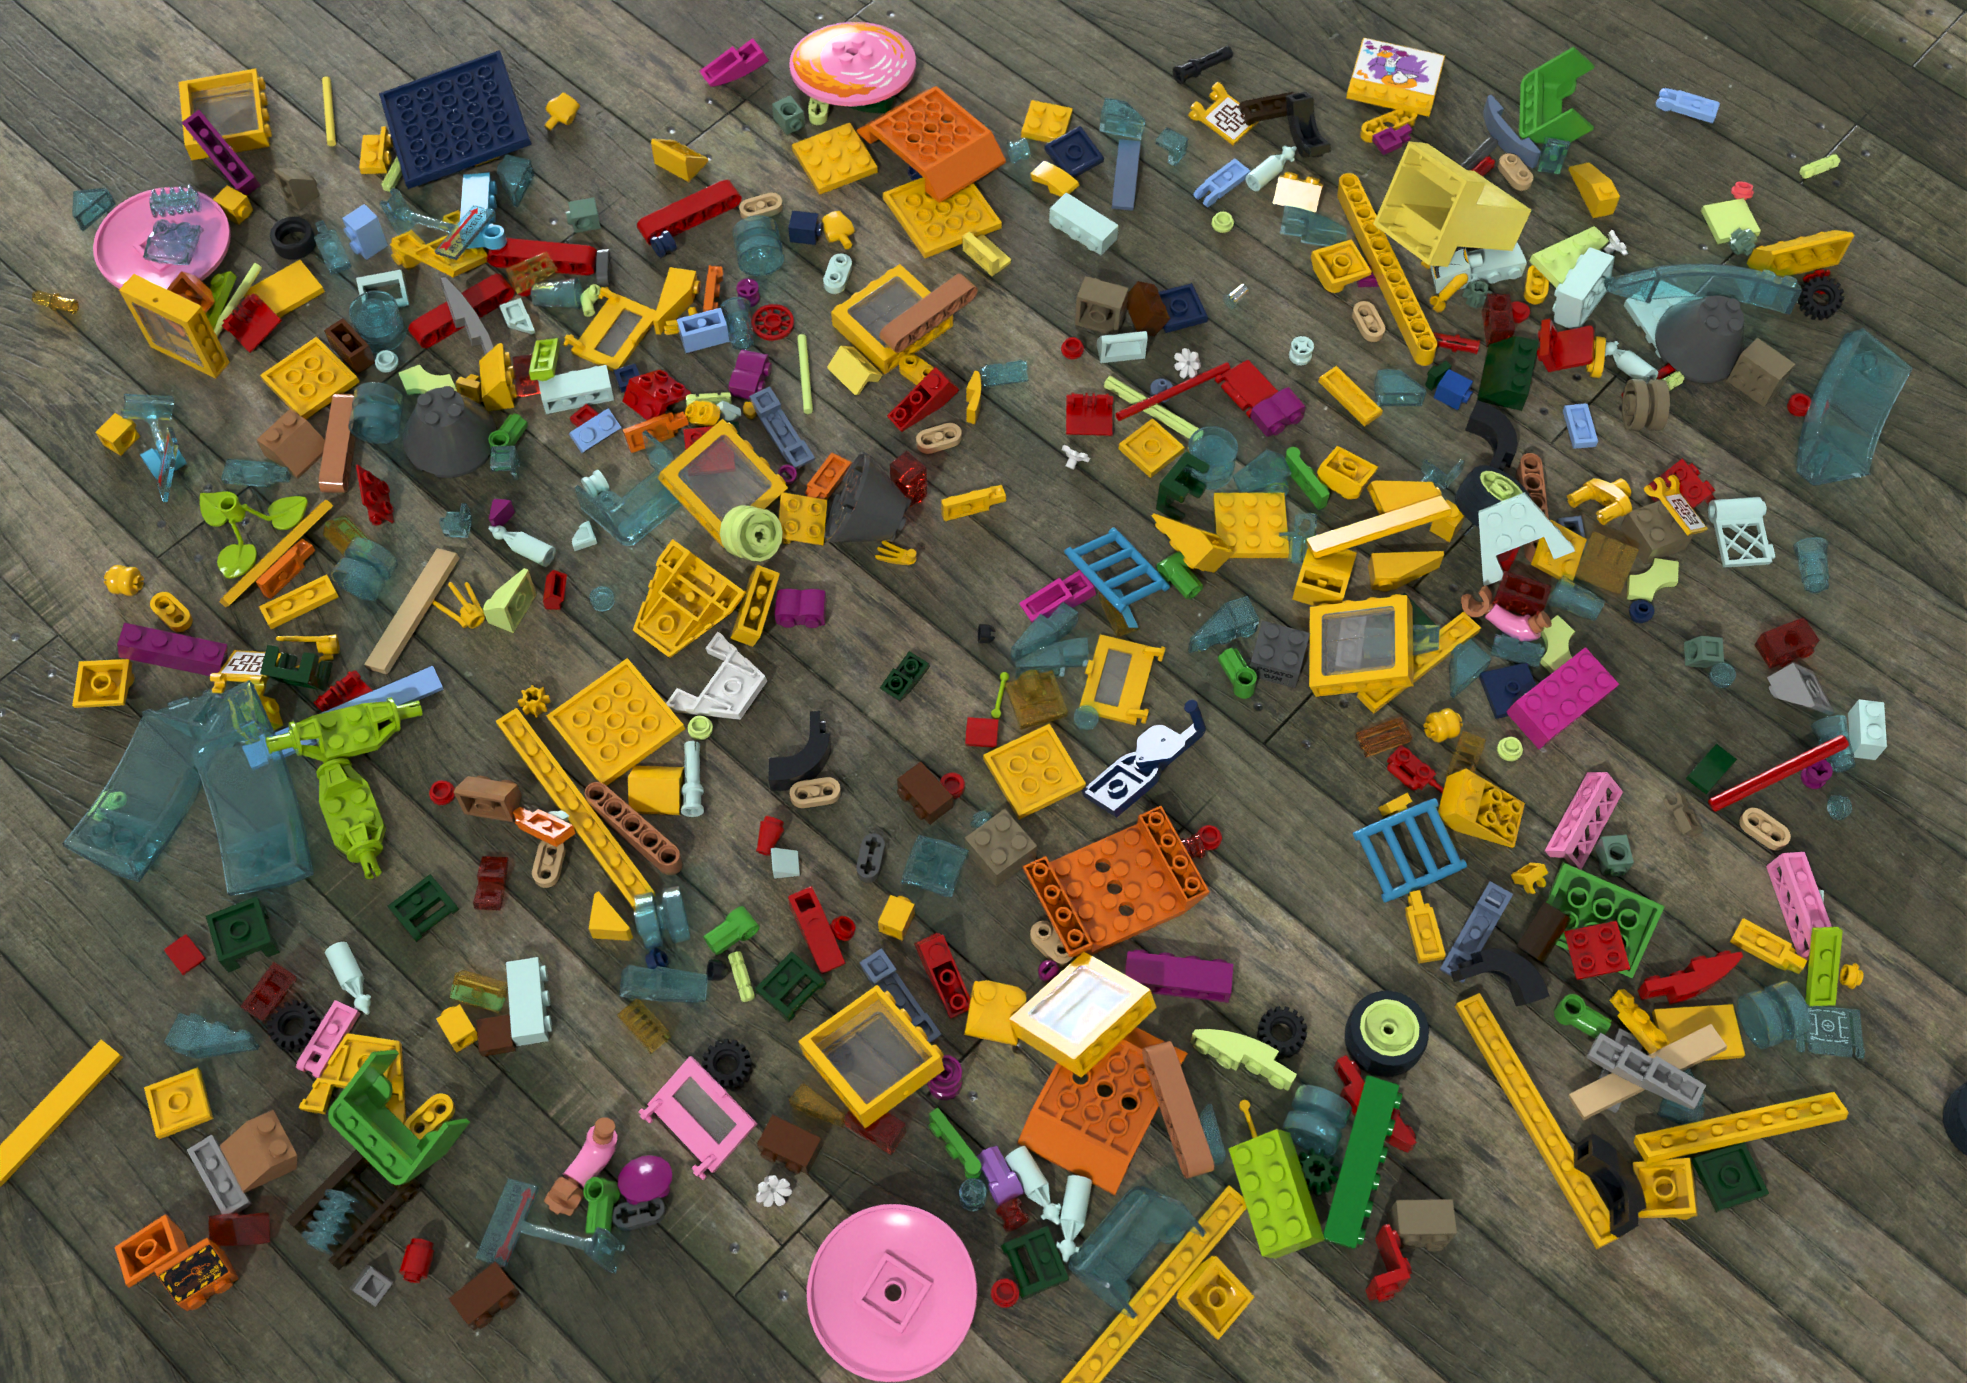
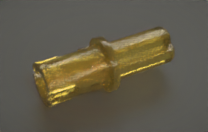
M39 290L32 293V302L35 304L50 307L53 311L58 309L71 314H75L78 311L79 302L75 299L61 297L58 293L50 294Z

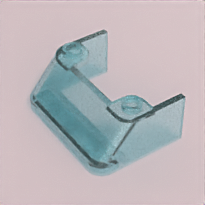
M646 430L642 432L647 455H649L650 465L655 471L622 498L612 491L602 492L593 498L579 485L575 487L580 508L616 540L626 546L636 544L682 506L673 494L658 480L660 472L673 462L675 457L670 450ZM682 469L679 471L678 476L693 491L692 483Z
M1136 1186L1125 1194L1079 1247L1078 1253L1075 1252L1068 1262V1268L1109 1307L1134 1319L1137 1314L1127 1303L1132 1292L1131 1287L1126 1283L1129 1277L1159 1242L1165 1244L1177 1243L1182 1239L1187 1230L1202 1237L1206 1234V1231L1181 1201L1144 1186Z

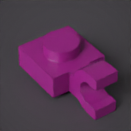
M1409 124L1402 126L1396 131L1389 127L1374 134L1372 141L1382 155H1386L1401 148L1402 143L1411 140L1408 134L1412 133V128Z

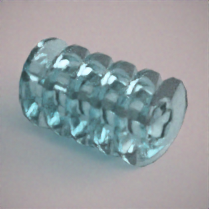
M191 184L188 185L187 191L184 190L182 185L179 186L178 193H176L173 187H170L169 194L166 193L164 188H161L160 195L157 194L155 189L151 191L150 208L154 218H157L158 215L166 217L167 214L174 216L176 212L182 215L185 214V211L190 214L194 210L197 212L202 210L200 196Z
M326 1189L324 1194L329 1200H320L318 1203L324 1211L315 1210L313 1216L318 1221H309L307 1224L313 1232H303L301 1236L307 1242V1245L325 1254L332 1255L333 1253L327 1247L328 1244H338L333 1234L344 1233L338 1226L339 1223L348 1224L350 1221L344 1214L355 1212L349 1204L351 1202H360L341 1191Z

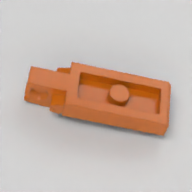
M709 265L703 312L718 308V302H715V298L720 297L719 283L723 281L722 266Z
M671 412L623 429V433L630 452L634 453L675 437L674 434L678 433V429L689 425L684 412L676 414Z
M831 453L807 484L805 495L807 497L828 500L843 480L852 462Z
M301 539L255 581L264 596L272 599L305 567L303 563L315 552L312 544Z
M519 807L512 812L518 828L555 847L564 843L575 834L573 825L540 809L532 813Z

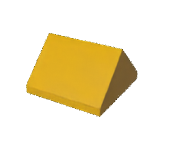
M651 140L654 163L687 182H690L708 163V158L675 140Z
M634 766L628 776V805L638 814L680 815L684 767Z

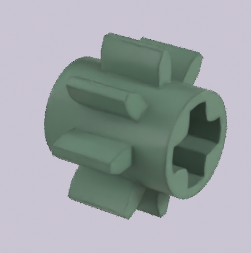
M1738 228L1731 233V241L1728 244L1736 255L1739 256L1744 253L1745 256H1748L1755 249V243L1758 240L1750 229L1742 231Z
M1480 280L1473 283L1469 282L1462 297L1467 298L1466 305L1475 309L1482 305L1486 307L1488 300L1492 296V292L1488 291L1489 284Z

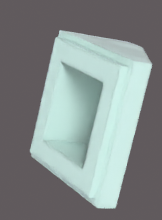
M771 848L774 878L800 876L798 851Z

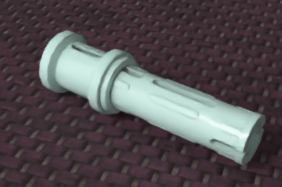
M688 741L684 743L685 784L681 788V794L684 796V805L681 807V813L687 817H697L704 813V807L701 805V796L704 794V788L700 784V743L696 742L695 746V741Z

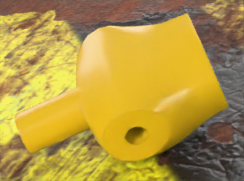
M562 92L560 96L548 102L546 111L551 117L544 127L551 131L558 122L570 125L580 108V104Z
M834 211L825 215L821 222L828 242L840 241L845 249H850L852 243L848 237L855 232L852 222L841 211Z

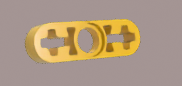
M1397 109L1363 123L1360 137L1365 142L1373 143L1372 137L1374 134L1389 128L1383 124L1385 122L1392 123L1394 131L1406 124L1413 127L1416 122L1417 113H1409V111L1405 112L1402 109Z

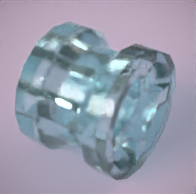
M1024 137L1019 138L1017 142L1009 141L1006 143L1007 153L1012 163H1016L1022 158L1024 160L1030 158V149Z
M976 1178L965 1180L959 1189L961 1205L969 1211H977L985 1205L987 1199L985 1184Z

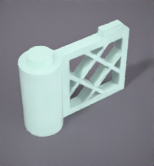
M1760 497L1710 501L1708 515L1711 523L1714 524L1723 568L1768 565L1775 558L1773 544H1768L1763 522V515L1766 514L1767 510L1766 503ZM1747 526H1757L1758 536L1754 538L1745 532L1744 529ZM1729 527L1737 535L1731 540L1724 535L1722 528ZM1739 535L1752 543L1747 550L1735 543ZM1753 546L1759 548L1763 553V558L1754 557L1749 553L1750 549ZM1732 547L1742 556L1738 560H1729L1727 550Z

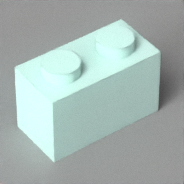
M1859 699L1848 712L1850 757L1876 760L1887 747L1884 702Z

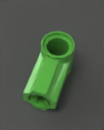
M515 413L509 415L500 429L490 434L488 438L492 455L496 460L506 461L512 457L514 445L528 427L527 421L520 415Z
M1175 552L1157 563L1159 574L1166 582L1171 581L1185 599L1194 598L1203 589V584L1191 572L1189 566L1183 560L1184 556L1180 552Z
M1237 648L1224 650L1218 656V662L1231 681L1234 694L1239 698H1250L1255 692L1256 672L1247 666Z
M740 906L728 914L725 922L703 937L711 951L718 956L739 940L746 941L758 932L760 926L746 908Z
M1575 994L1567 995L1554 1009V1016L1560 1024L1572 1025L1594 1039L1600 1033L1605 1035L1612 1021L1586 1006L1584 1000ZM1566 1006L1572 1008L1574 1014L1568 1012Z
M592 1177L587 1180L583 1189L584 1197L588 1201L585 1234L607 1236L611 1232L613 1205L618 1201L621 1192L616 1181Z

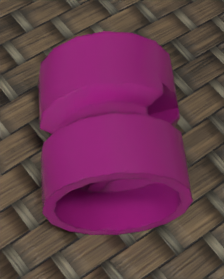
M944 1055L942 1062L945 1070L927 1082V1086L933 1097L947 1101L955 1098L962 1089V1068L956 1058Z

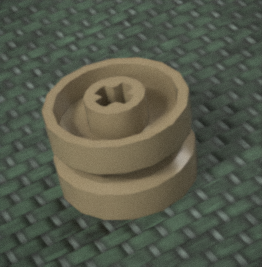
M1630 379L1627 381L1622 399V418L1625 429L1628 431H1640L1645 426L1649 431L1663 430L1668 420L1670 408V394L1667 382L1663 379H1651L1647 384L1643 379Z

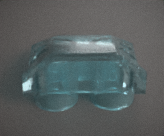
M164 219L157 220L153 226L152 233L148 236L143 258L158 263L189 265L200 234L204 229L200 225L195 227V225L191 226L187 222L171 224Z
M918 835L900 883L914 885L951 898L969 850L944 840Z

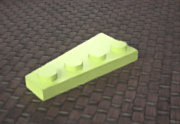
M1593 226L1532 254L1529 261L1557 288L1560 283H1564L1568 271L1575 268L1581 254L1584 255L1589 247L1602 251L1609 240Z

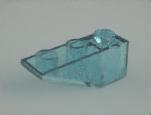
M1248 596L1225 603L1190 638L1188 652H1202L1210 646L1224 645L1232 639L1241 636L1249 637L1257 631L1259 618Z
M179 1013L164 1041L172 1051L195 1059L254 1051L260 1047L253 1039L254 1035L242 1029H239L238 1032L229 1030L230 1027L218 1021H215L214 1024L205 1022L206 1019L195 1013H190L189 1016Z

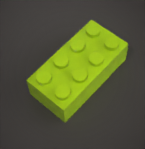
M1276 1129L1228 1148L1262 1257L1276 1259L1325 1240L1289 1132Z

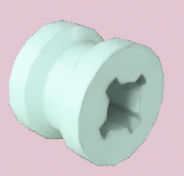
M1305 336L1293 339L1289 352L1291 362L1296 365H1306L1310 362L1314 349L1312 340Z
M599 470L594 471L592 476L581 479L583 487L592 499L597 498L599 493L610 490L605 477Z

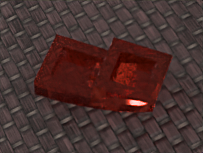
M533 354L512 357L518 397L541 394L538 380H531L529 375Z
M482 856L477 873L478 886L473 901L474 909L501 911L507 879L508 857Z
M268 1212L240 1216L238 1213L208 1216L209 1239L218 1246L270 1243Z

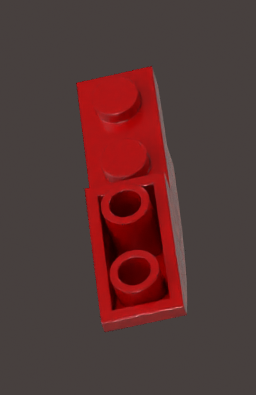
M1728 950L1720 952L1711 958H1706L1704 955L1698 956L1690 960V964L1685 970L1673 972L1669 977L1660 978L1659 975L1648 977L1637 990L1640 999L1645 1000L1666 995L1669 1005L1694 998L1708 991L1726 977L1741 960L1743 954L1742 952L1731 953Z
M1347 1055L1336 1061L1333 1069L1345 1086L1339 1097L1353 1115L1356 1116L1365 1082L1360 1076L1361 1072L1358 1065L1353 1060L1350 1061ZM1393 1108L1391 1119L1396 1121L1392 1136L1386 1135L1385 1142L1408 1153L1417 1143L1415 1140L1416 1135L1409 1125H1405L1400 1118L1399 1109Z

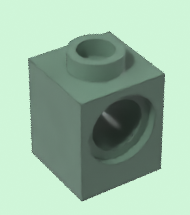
M791 95L772 104L774 120L786 135L805 127L804 111Z
M595 198L568 202L570 211L566 212L568 225L573 224L575 233L601 229Z
M1699 636L1684 642L1685 666L1708 668L1724 662L1723 638Z
M1627 835L1602 836L1595 846L1602 875L1611 874L1612 877L1623 876L1634 863ZM1610 854L1616 855L1619 860L1613 859Z

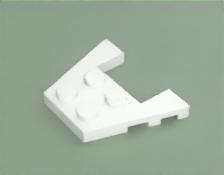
M717 632L705 649L708 654L724 662L699 697L677 688L666 703L672 712L741 720L767 683L765 675L747 658H744L737 648L730 644L721 633Z

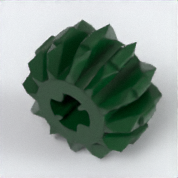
M1310 1148L1308 1155L1301 1151L1298 1157L1309 1193L1314 1189V1193L1318 1197L1321 1195L1322 1190L1329 1193L1332 1189L1331 1184L1337 1183L1338 1178L1334 1174L1338 1173L1339 1168L1331 1165L1334 1161V1156H1330L1327 1159L1324 1158V1149L1316 1155L1314 1148ZM1311 1168H1316L1315 1172L1320 1171L1318 1177L1314 1176V1172L1310 1173Z

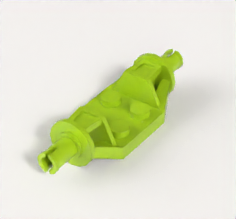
M389 697L384 702L362 703L313 715L297 723L291 721L289 722L288 733L269 738L266 737L265 741L269 754L293 748L297 756L304 755L328 762L333 759L348 758L378 750L395 732L400 731L401 720L422 716L423 713L419 700L397 706L392 697ZM388 719L391 721L389 725L378 731V723ZM316 739L318 746L301 745L300 741Z
M338 758L323 762L316 771L317 778L319 779V804L334 845L338 850L347 855V859L350 862L361 863L366 879L374 878L371 869L375 872L376 877H378L382 871L379 868L376 856L383 850L382 841L386 827L371 787L352 768L351 761L348 759Z

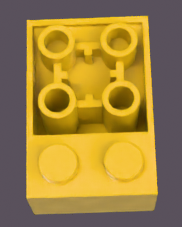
M1154 513L1151 515L1157 522L1155 524L1156 528L1171 539L1169 541L1170 545L1184 555V562L1192 569L1197 568L1203 572L1215 573L1234 554L1219 535Z
M1308 548L1292 600L1312 606H1318L1322 603H1342L1357 552L1345 549L1315 559Z
M1464 769L1447 776L1438 812L1444 825L1454 831L1513 848L1515 847L1525 803L1470 770Z

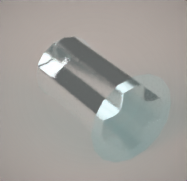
M1240 284L1229 294H1224V304L1230 309H1235L1236 304L1249 295L1248 288Z

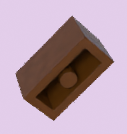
M1138 281L1128 292L1127 310L1137 332L1147 331V335L1155 336L1170 320L1155 284Z
M344 318L324 330L330 346L356 374H359L375 363L370 346Z
M921 761L897 779V793L904 802L908 801L913 806L916 816L920 820L925 819L929 825L953 808V796Z
M774 1115L771 1116L757 1142L759 1152H761L760 1155L764 1159L773 1163L778 1160L786 1164L785 1168L792 1173L800 1174V1172H803L807 1175L823 1147L820 1137Z
M495 1261L448 1299L466 1324L474 1331L477 1328L482 1329L493 1320L492 1316L500 1309L505 1310L513 1305L517 1300L516 1296L520 1292Z

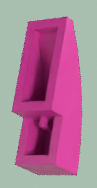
M752 38L737 50L732 46L699 72L709 86L714 87L739 79L758 69L769 60Z
M1079 570L1063 581L1058 578L1020 602L1019 605L1029 620L1035 623L1074 608L1095 596L1096 591L1093 584Z

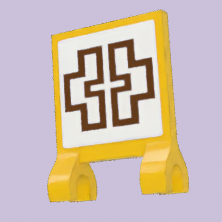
M1217 82L1212 86L1213 92L1209 95L1216 102L1205 111L1203 106L1196 101L1190 107L1192 111L1188 116L1192 120L1203 122L1234 146L1258 122L1250 126L1246 125L1244 114L1238 108L1240 103L1228 95L1223 85Z
M1675 475L1668 477L1669 481H1671L1670 488L1666 487L1665 481L1661 477L1654 479V482L1657 484L1656 491L1650 485L1644 487L1647 495L1660 499L1687 536L1708 530L1680 493V482Z
M234 650L220 671L210 675V681H215L212 693H224L227 681H237L254 684V689L251 691L252 695L263 696L269 679L260 674L265 652ZM281 653L278 654L275 667L279 664Z

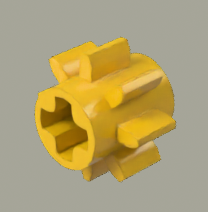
M531 685L530 688L521 690L523 698L519 699L518 703L520 707H523L524 715L530 713L538 717L539 714L547 712L546 704L551 703L549 695H546L544 687L538 689Z

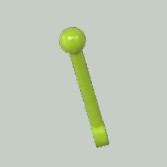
M1007 672L1000 674L1001 684L995 709L991 711L993 719L1001 717V701L1006 681L1009 680Z

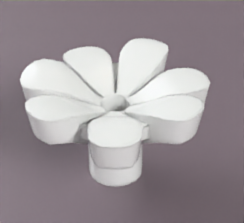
M1611 230L1608 234L1610 236V244L1603 248V250L1609 255L1615 250L1619 251L1623 256L1627 255L1626 245L1620 242L1615 232Z
M1187 348L1182 349V353H1176L1174 356L1175 360L1179 361L1174 366L1176 370H1181V378H1186L1188 375L1191 378L1195 377L1197 370L1201 366L1198 353H1190V350Z
M1066 445L1062 446V451H1065L1067 457H1069L1066 467L1074 469L1077 461L1089 462L1091 459L1085 453H1078Z
M775 1175L767 1176L764 1179L765 1182L758 1185L759 1192L756 1194V1201L758 1203L763 1202L765 1207L772 1206L773 1201H775L777 1206L784 1205L785 1199L783 1196H790L792 1193L790 1183L785 1178L778 1180Z

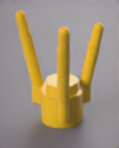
M452 582L448 583L450 589L463 605L460 609V616L435 600L432 602L438 609L459 622L463 628L468 626L470 629H474L485 620L483 609L468 582H465V587L474 605L465 600Z
M337 634L320 637H276L277 641L316 642L318 653H323V656L319 657L318 663L334 660L333 654L340 653Z

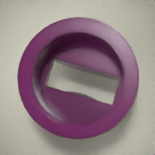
M783 465L778 470V475L785 480L786 485H791L795 482L797 472L793 466ZM785 472L786 475L790 478V480H788L782 473Z
M1045 960L1039 965L1038 976L1043 982L1049 983L1059 974V966L1053 960ZM1049 966H1052V968H1051V969L1047 972V974L1045 975L1043 972H1044Z

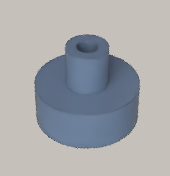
M1166 379L1154 380L1150 386V396L1173 387L1172 383Z

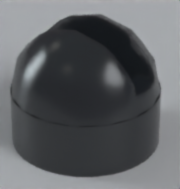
M979 624L978 643L987 644L995 639L994 636H991V632H996L993 626Z
M710 959L706 969L707 979L709 981H720L726 978L728 974L727 964L721 960Z

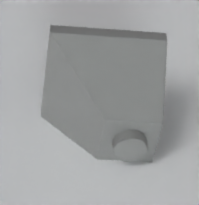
M1792 663L1767 677L1771 684L1769 690L1774 698L1827 715L1835 713L1812 670Z

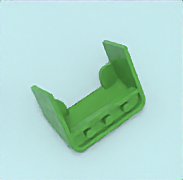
M1575 47L1539 66L1523 78L1520 89L1519 136L1526 139L1529 137L1533 143L1564 146L1594 130V126L1573 108L1562 113V99L1573 94L1577 78L1594 69V65Z
M396 1050L376 1051L370 1054L331 1105L328 1118L331 1125L391 1184L401 1185L410 1182L442 1158L470 1121L466 1118L444 1122L438 1131L427 1133L420 1141L385 1107L392 1096L393 1088L391 1082L383 1074L399 1053Z

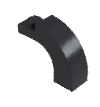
M1307 92L1286 95L1289 128L1293 142L1301 157L1316 158L1323 156L1324 153L1331 152V144L1320 135L1316 125L1314 97Z
M1477 400L1465 431L1484 438L1490 444L1493 450V459L1490 467L1503 471L1505 466L1510 468L1517 450L1515 429L1510 420L1501 411Z
M810 711V736L803 750L789 757H769L768 781L770 791L790 790L799 781L814 779L825 767L831 752L830 733H826V721L821 720L820 711Z
M1486 949L1470 954L1471 960L1457 964L1459 969L1450 972L1454 982L1482 973H1490L1500 977L1509 987L1516 1007L1550 996L1545 982L1537 969L1524 957L1504 949Z
M1591 1133L1574 1145V1168L1591 1177L1602 1188L1609 1203L1610 1233L1620 1238L1638 1226V1213L1646 1208L1644 1192L1637 1175L1620 1152L1607 1141Z

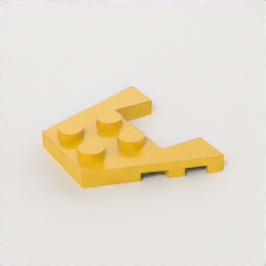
M459 210L443 216L442 224L453 232L426 245H422L408 232L392 238L391 241L392 247L453 278L487 262V253L483 247L464 249L462 242L456 243L458 238L461 239L460 232L451 241V245L446 251L445 248L439 249L460 227L461 212Z
M347 1033L327 1062L328 1066L321 1077L317 1078L312 1085L313 1089L307 1098L303 1099L300 1103L299 1109L306 1112L326 1114L333 1088H345L372 1052L396 1050L399 1053L383 1074L391 1082L393 1088L392 1096L385 1107L405 1125L406 1109L402 1044L396 1040Z

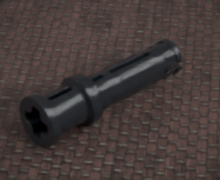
M1226 45L1199 59H1189L1182 66H1174V79L1178 84H1183L1191 77L1196 78L1200 76L1202 71L1233 57L1232 49Z

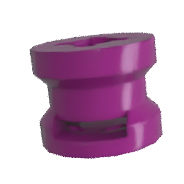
M743 279L738 282L736 290L739 304L744 307L756 306L760 301L758 283L753 279Z
M1823 759L1803 769L1801 772L1803 784L1811 789L1822 788L1833 774L1832 766Z

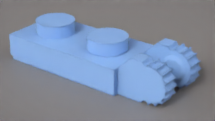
M1668 88L1661 89L1659 93L1660 98L1656 101V107L1663 111L1671 110L1710 123L1714 122L1720 105L1717 101Z
M1233 159L1206 179L1205 183L1200 185L1193 195L1198 200L1205 196L1208 190L1211 191L1203 202L1206 207H1209L1218 198L1220 199L1243 182L1246 175L1251 171L1238 160Z

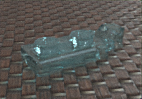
M323 220L316 222L315 225L319 234L315 235L314 239L330 275L352 268L334 229L328 231Z
M227 459L221 479L225 484L270 487L275 482L289 483L291 474L287 467H282L272 462Z

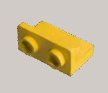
M381 126L380 135H363L359 165L361 174H382L388 172V164L392 163L390 148H393V140L386 126Z

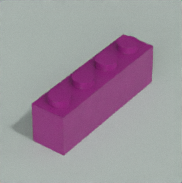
M200 110L181 122L237 191L247 196L261 186L251 171Z
M124 623L117 643L119 658L206 676L218 673L228 657L227 644Z
M1136 949L1133 952H1127L1125 975L1149 988L1152 994L1228 1003L1232 990L1233 964L1227 963L1223 959L1207 961L1201 960L1197 956L1182 958L1175 957L1171 953H1160L1157 955L1149 954L1145 950Z

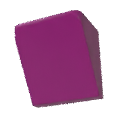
M494 499L492 501L489 515L491 526H504L514 515L515 510L511 500Z

